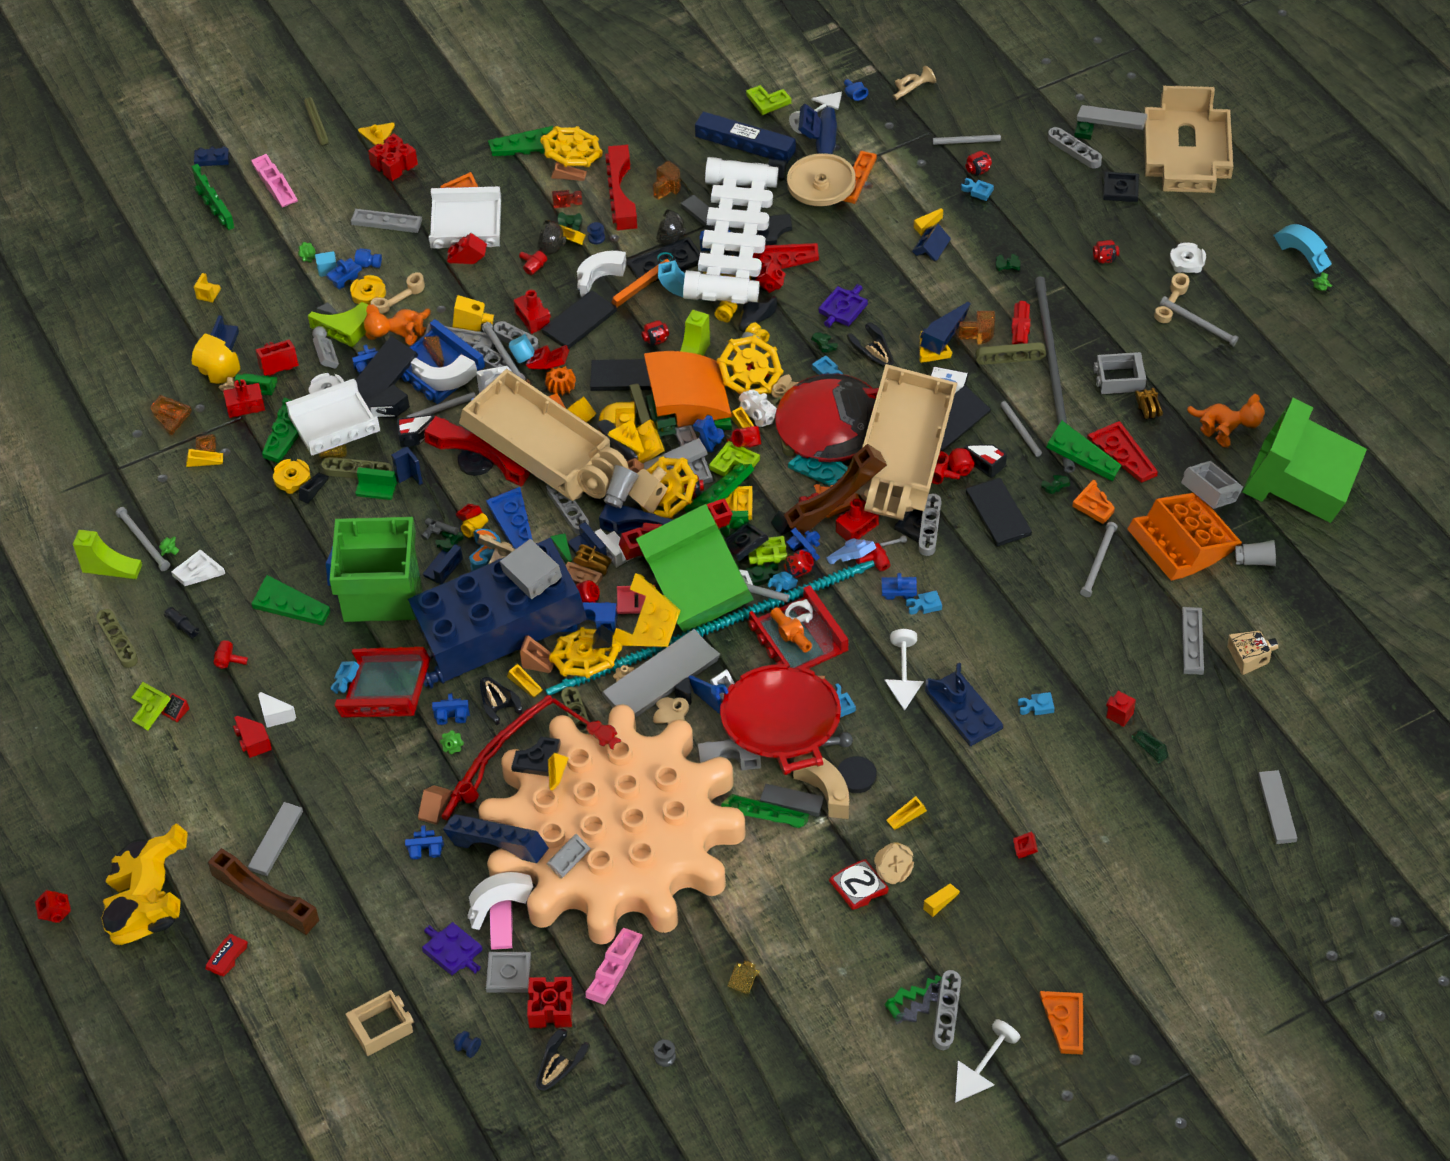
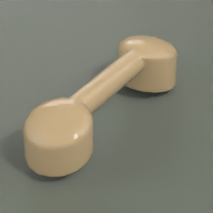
M421 273L411 274L406 280L408 287L406 290L389 300L382 297L374 298L371 304L375 305L381 314L389 312L390 307L411 294H419L424 290L425 282Z
M1177 273L1173 276L1170 285L1172 294L1168 299L1169 301L1175 303L1178 296L1187 292L1190 280L1186 274ZM1160 306L1156 308L1154 317L1160 323H1169L1173 312L1168 307Z

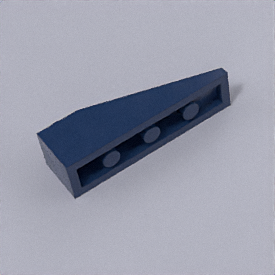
M966 302L932 322L927 329L924 328L920 336L922 338L920 346L940 355L966 318L971 303Z

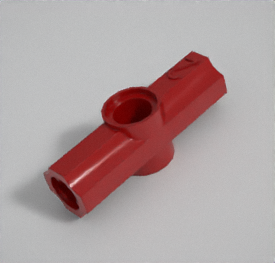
M1019 301L1014 306L1011 332L1013 333L1012 345L1028 343L1031 318H1029L1030 304L1026 303V301Z

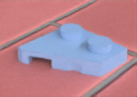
M853 538L846 541L845 546L826 558L829 564H834L840 558L842 562L862 558L874 550L876 546L873 541Z

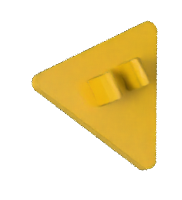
M374 124L370 127L359 128L358 131L372 144L383 145L384 139L390 136L395 124Z
M632 420L608 432V435L613 439L643 454L644 449Z

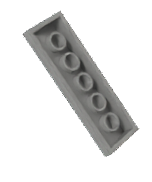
M693 629L604 690L602 695L612 708L621 704L628 705L634 711L636 718L655 705L658 700L674 692L675 686L684 678L690 675L695 677L717 662L720 653Z

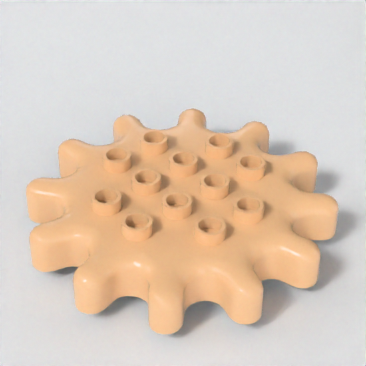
M624 704L616 705L609 714L608 725H612L616 729L618 734L615 737L621 739L620 743L615 744L614 750L610 749L609 744L600 746L599 740L593 735L580 732L569 716H556L549 725L550 738L560 739L561 744L558 754L568 757L560 784L551 791L549 790V776L513 772L511 766L515 752L518 749L508 750L501 759L503 777L505 782L516 788L518 792L509 798L486 799L478 809L481 820L538 831L549 847L538 863L523 861L502 848L491 853L488 858L487 864L490 877L505 872H518L531 876L532 883L536 885V888L531 892L527 900L530 922L536 927L545 928L550 926L562 912L569 909L581 910L587 915L589 938L594 943L600 945L607 944L613 940L616 934L617 921L627 912H640L644 914L652 927L658 932L666 933L675 929L678 924V912L673 895L683 888H694L709 896H716L722 893L726 887L725 867L717 858L707 852L715 845L739 844L745 839L746 835L745 816L738 808L716 806L711 802L716 797L730 791L733 787V767L731 762L724 757H715L701 763L687 760L686 757L693 749V733L690 724L685 720L672 721L663 732L656 736H644L637 733L634 711ZM577 834L591 849L563 878H560L546 863Z

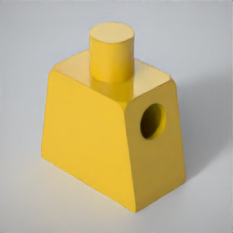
M457 295L452 327L481 332L482 323L490 322L493 325L494 315L484 313L485 304L483 302Z

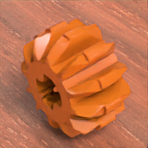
M558 366L557 369L551 368V371L547 372L545 385L549 393H558L563 396L564 393L570 394V391L574 389L576 377L572 369H567L566 366L563 368Z

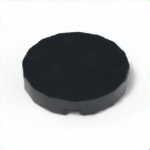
M462 449V452L457 457L460 470L467 475L478 476L485 474L494 465L488 458L470 450Z
M852 756L843 760L837 768L846 782L848 792H866L876 782L877 770L874 764L867 758Z

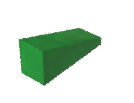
M566 534L550 536L566 564L568 561L572 562Z

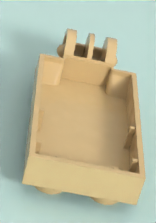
M885 365L863 447L869 444L879 450L887 466L855 492V494H859L866 501L864 511L902 521L905 512L915 509L924 511L957 387L956 382Z
M505 369L462 409L459 424L571 501L580 498L583 492L593 498L600 499L605 497L615 465L629 469L624 456L617 450L610 448V439L508 369Z

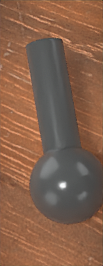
M842 732L838 737H830L821 746L839 745L841 747H849L853 743V737L848 732Z

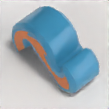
M477 529L474 531L476 543L480 534L483 536L485 534L495 538V541L500 542V537L489 529ZM477 543L481 547L469 556L471 570L474 571L488 565L494 549Z

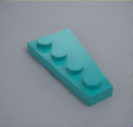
M797 455L788 463V468L830 487L848 469L840 461L820 462L818 459L811 457L807 459L800 455Z

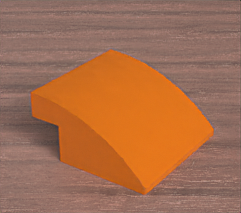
M682 351L644 353L657 416L675 413L678 427L693 425L697 419L704 420L707 415L712 416L713 420L732 417L721 371L716 360L703 355Z
M1194 493L1156 499L1148 515L1133 518L1128 527V531L1171 581L1192 575L1213 565L1233 552L1235 546H1241L1242 544L1218 514Z

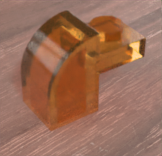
M667 161L656 169L657 182L653 184L654 197L658 200L669 192H673L676 195L681 189L680 170L675 164Z
M977 311L976 322H959V339H977V344H983L990 341L994 336L995 311Z

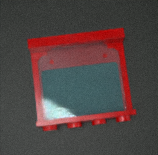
M810 585L803 588V598L797 600L803 601L807 599L813 608L812 620L809 623L801 622L804 628V636L812 643L811 650L806 653L796 643L791 641L785 642L778 631V624L771 618L770 613L757 618L753 611L749 612L748 626L752 632L755 631L759 643L766 647L770 659H774L776 664H788V667L799 669L804 667L809 669L848 651L847 636ZM790 604L785 605L779 609L785 614L786 609ZM796 606L790 610L789 616L796 618L802 614L810 613V611L805 609V607Z
M417 646L352 649V654L360 666L356 672V677L350 683L346 699L336 700L335 707L341 717L414 716L430 663V657L425 648Z

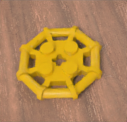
M555 126L552 131L547 135H543L540 140L545 150L544 155L563 164L566 168L568 166L590 167L591 163L603 155V151L598 143L599 138L596 135H591L581 130L578 126L576 128H560Z
M754 334L749 337L728 340L725 350L720 358H717V364H719L723 378V385L741 395L743 392L749 391L752 384H759L761 388L754 390L760 395L762 393L770 395L773 386L784 373L778 358V349L762 341ZM750 344V348H745L744 350H740L738 347ZM757 345L767 352L762 354L755 349V346ZM732 350L736 354L733 361L728 360ZM770 356H771V359H772V363H773L774 368H769V366H768V364H769L768 358H769ZM745 364H752L754 370L748 371ZM727 367H731L733 376L729 377ZM767 374H770L772 377L767 384L764 378ZM737 380L738 382L742 383L743 385H745V388L736 384L734 381Z
M662 456L646 470L652 474L659 466L667 472L660 482L668 485V488L658 506L664 507V511L655 509L653 514L673 519L675 514L693 502L691 499L698 476L693 473L688 465V460L684 457L677 459ZM667 466H674L673 469L667 470ZM682 469L686 474L684 477H681L679 474ZM684 484H688V485H687V489H686V493H685V496H684V495H683L684 492H685ZM680 498L681 501L671 508V504ZM641 506L644 512L650 513L643 506Z
M580 627L579 630L564 637L560 636L557 639V644L549 655V661L555 664L562 676H583L588 679L591 678L590 676L607 668L611 669L614 666L618 652L622 650L621 643L617 642L613 637L611 648L593 649V635L597 629ZM567 659L565 663H563L561 660Z

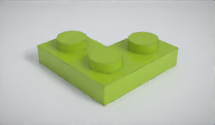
M761 85L746 90V96L762 115L792 104L791 97L784 89L768 94Z
M728 441L709 464V470L725 476L734 465L743 463V465L752 464L754 468L760 460V455L744 447H735L732 442Z
M142 682L131 697L141 704L142 707L131 721L148 731L171 698Z

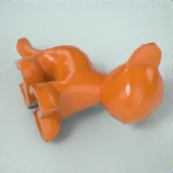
M369 304L366 308L367 316L364 320L365 336L368 339L374 340L383 337L390 331L404 337L406 344L412 346L417 340V335L422 337L425 333L426 327H423V319L425 320L431 311L430 309H425L423 312L418 313L409 309H402L394 317L387 319V317L379 312L375 305Z
M1253 394L1240 411H1233L1220 403L1211 405L1204 410H1197L1192 406L1187 408L1189 414L1201 418L1200 422L1203 426L1200 430L1207 437L1212 436L1215 431H1219L1215 439L1222 447L1227 448L1231 443L1229 435L1236 427L1242 424L1247 428L1254 429L1261 424L1265 415V410L1259 402L1260 397L1257 394Z

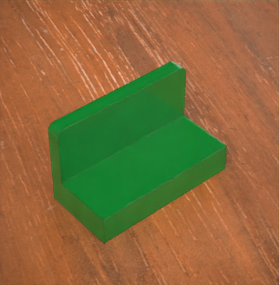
M246 373L243 375L236 374L235 381L238 380L239 385H241L240 379L245 380L246 385L259 383L261 394L270 396L273 395L278 381L277 377Z
M358 467L357 477L359 483L355 492L356 496L392 499L397 484L395 471Z

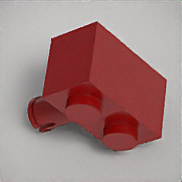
M528 290L525 295L513 300L515 313L531 334L542 330L543 327L550 323V312L547 308L543 307L542 301L537 297L535 290Z
M290 339L276 344L269 342L270 345L266 343L264 347L256 349L259 368L264 376L273 375L276 372L290 370L293 367L299 366L296 350Z
M240 379L241 385L236 380L234 383L235 388L223 390L229 418L265 411L259 383L246 385L245 380Z
M851 500L850 510L845 514H841L836 519V533L846 541L853 538L859 540L879 525V514L864 511L866 504L864 500Z

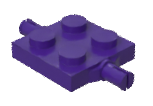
M857 284L851 291L837 286L819 307V313L828 317L824 322L826 327L828 326L829 328L834 321L849 327L868 305V300L858 295L862 290L861 285Z
M452 922L439 932L430 925L428 928H425L424 933L432 939L422 947L423 953L451 976L465 967H468L475 974L480 970L481 967L473 959L482 951V945Z

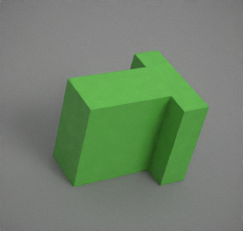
M1292 398L1264 439L1242 492L1261 502L1270 492L1331 523L1347 501L1367 449L1309 420L1313 407Z
M706 504L636 538L664 596L681 610L677 623L684 633H687V630L692 631V628L696 629L697 626H702V624H706L754 600Z
M413 517L335 519L329 581L332 594L338 595L344 622L415 620L408 599L422 593L423 589L415 551L416 530Z

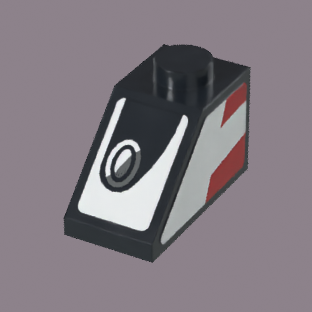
M394 384L366 404L372 415L378 418L397 417L410 407L408 395Z
M434 414L397 419L400 446L409 447L421 444L425 440V430L434 419Z
M993 444L966 445L964 449L970 452L974 461V467L990 478L1006 467L1007 454Z

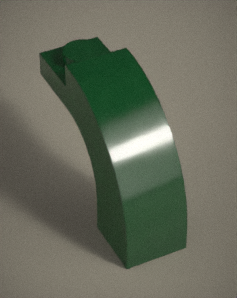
M653 394L647 395L645 400L649 417L654 421L659 436L675 434V417L671 418L670 414L657 416Z

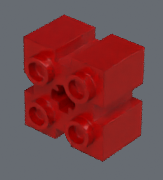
M395 134L384 139L383 145L377 144L368 150L370 165L378 171L383 170V175L391 181L403 175V170L409 171L418 165L416 149L407 143L403 144V140Z
M546 977L529 978L527 1009L529 1028H547V1023H554L555 1028L572 1027V977H554V982H547Z

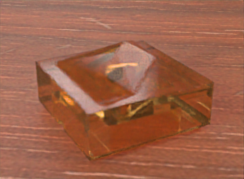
M210 434L196 437V450L216 452L215 435Z

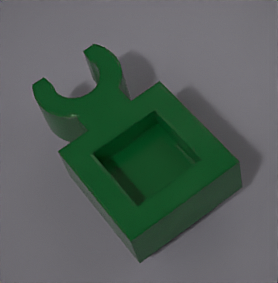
M1078 121L1074 137L1091 140L1094 123Z
M772 563L767 568L763 564L746 569L752 584L755 586L767 584L770 578H773V575L781 573V570L774 571L778 570V563Z

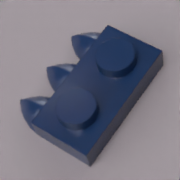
M212 146L205 150L200 147L194 152V164L199 166L228 165L229 149L226 146L218 149Z

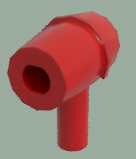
M539 250L533 255L525 252L519 254L521 259L527 261L523 266L524 271L531 276L542 268L548 260L547 256Z
M875 543L876 548L862 558L856 559L857 564L873 560L880 572L887 570L891 566L886 551L879 543Z
M223 640L214 653L213 662L216 667L224 669L228 667L230 662L247 665L248 657L233 655V644L230 641Z

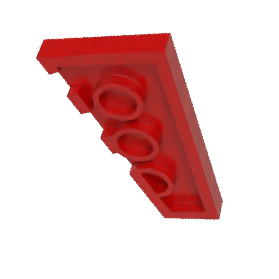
M818 243L765 246V250L762 253H753V258L760 259L761 266L771 261L780 269L819 261Z
M1120 421L1087 435V439L1120 463L1121 467L1140 483L1158 476L1156 468Z

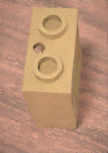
M392 990L346 1013L348 1025L367 1056L413 1033L411 1025L414 1023L409 1011L404 1012L402 1008L404 1004L400 996L395 997ZM392 1007L401 1024L370 1039L361 1023Z

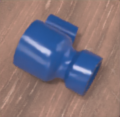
M360 248L356 250L354 262L362 266V268H368L370 265L374 268H380L382 255H371V250Z

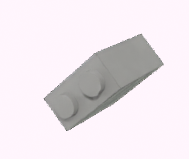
M531 539L500 560L503 573L531 600L562 577L559 565Z

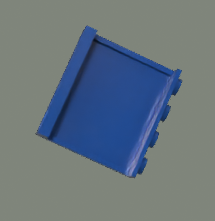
M436 319L430 322L431 331L409 347L418 353V360L432 367L448 366L461 354L475 361L477 371L485 367L482 354ZM411 365L401 376L405 382L412 384L416 391H421L429 401L432 400L437 405L458 389L446 391L432 389L421 378L413 374Z

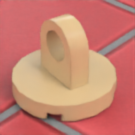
M897 842L890 843L878 851L874 862L877 874L883 881L890 884L901 883L911 874L914 862L912 861L913 852L910 848Z

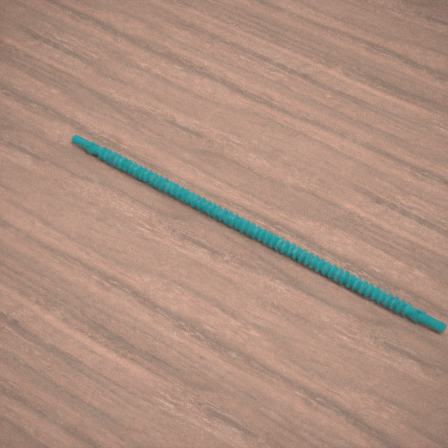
M874 561L856 563L853 567L848 566L847 569L838 570V573L833 572V575L828 574V577L823 576V579L818 578V581L813 580V583L808 582V585L803 584V587L798 586V589L793 588V591L788 590V593L783 592L789 595L786 603H789V600L794 601V598L799 599V596L803 597L804 587L810 585L813 590L819 591V588L824 589V586L829 587V584L834 585V582L839 583V580L844 581V578L849 579V576L854 577V574L864 573L865 570L875 566ZM768 598V601L763 600V603L758 602V605L753 604V607L748 606V609L743 608V611L738 610L737 613L733 612L732 615L728 614L727 617L723 616L722 619L718 618L717 621L713 620L712 623L707 622V625L702 624V627L697 626L695 630L703 637V634L708 635V632L713 633L714 630L718 631L719 628L723 629L724 626L728 627L729 624L733 625L734 622L738 623L739 620L744 621V618L749 619V612L751 611L759 615V612L764 613V610L769 611V608L774 609V606L784 605L785 601ZM682 632V635L677 634L676 637L672 636L668 646L676 642L678 639H680L687 633ZM646 647L645 650L641 648L640 652L636 650L635 654L631 652L630 656L626 654L625 658L621 656L620 660L615 659L614 666L611 669L607 668L590 676L591 678L586 679L583 676H573L572 679H564L561 683L546 688V695H553L566 687H573L575 685L579 687L580 683L585 684V681L590 682V679L595 680V677L600 678V675L605 676L606 673L610 674L611 671L616 672V668H621L623 665L631 666L632 662L636 664L637 660L641 662L642 658L645 660L648 656L651 658L653 654L657 655L658 652L660 653L667 647Z

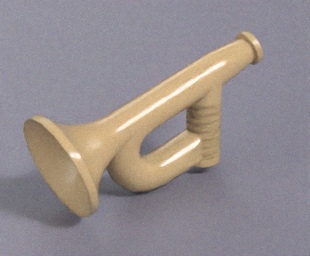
M924 66L921 76L909 74L901 80L897 79L895 85L899 91L893 95V98L897 101L922 83H936L933 71L928 66ZM913 81L912 83H910V84L907 85L906 87L904 86V85L907 84L908 82Z

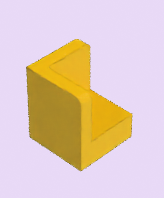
M202 273L194 285L196 298L213 303L221 287L220 285L208 283L206 274Z
M584 396L567 408L568 411L585 422H588L596 415V412Z

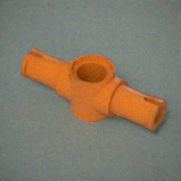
M778 607L774 608L770 612V616L778 624V631L785 642L791 641L796 643L804 653L810 651L812 643L804 636V628L797 618L791 619L787 617Z

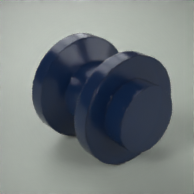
M598 222L589 224L587 227L588 241L592 244L604 242L603 224Z
M438 665L435 666L434 671L426 673L425 687L429 686L432 689L436 682L445 683Z
M467 1031L458 1033L454 1039L455 1050L460 1052L464 1049L466 1056L472 1058L480 1048L481 1039L478 1037L474 1039L469 1038L470 1033Z

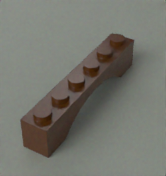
M869 444L853 455L847 471L833 486L811 499L797 503L784 514L790 528H796L802 535H805L806 531H810L887 466L881 452Z
M221 848L208 861L213 877L301 933L307 935L319 922L316 907L300 897L287 895L271 887L252 873L237 857Z

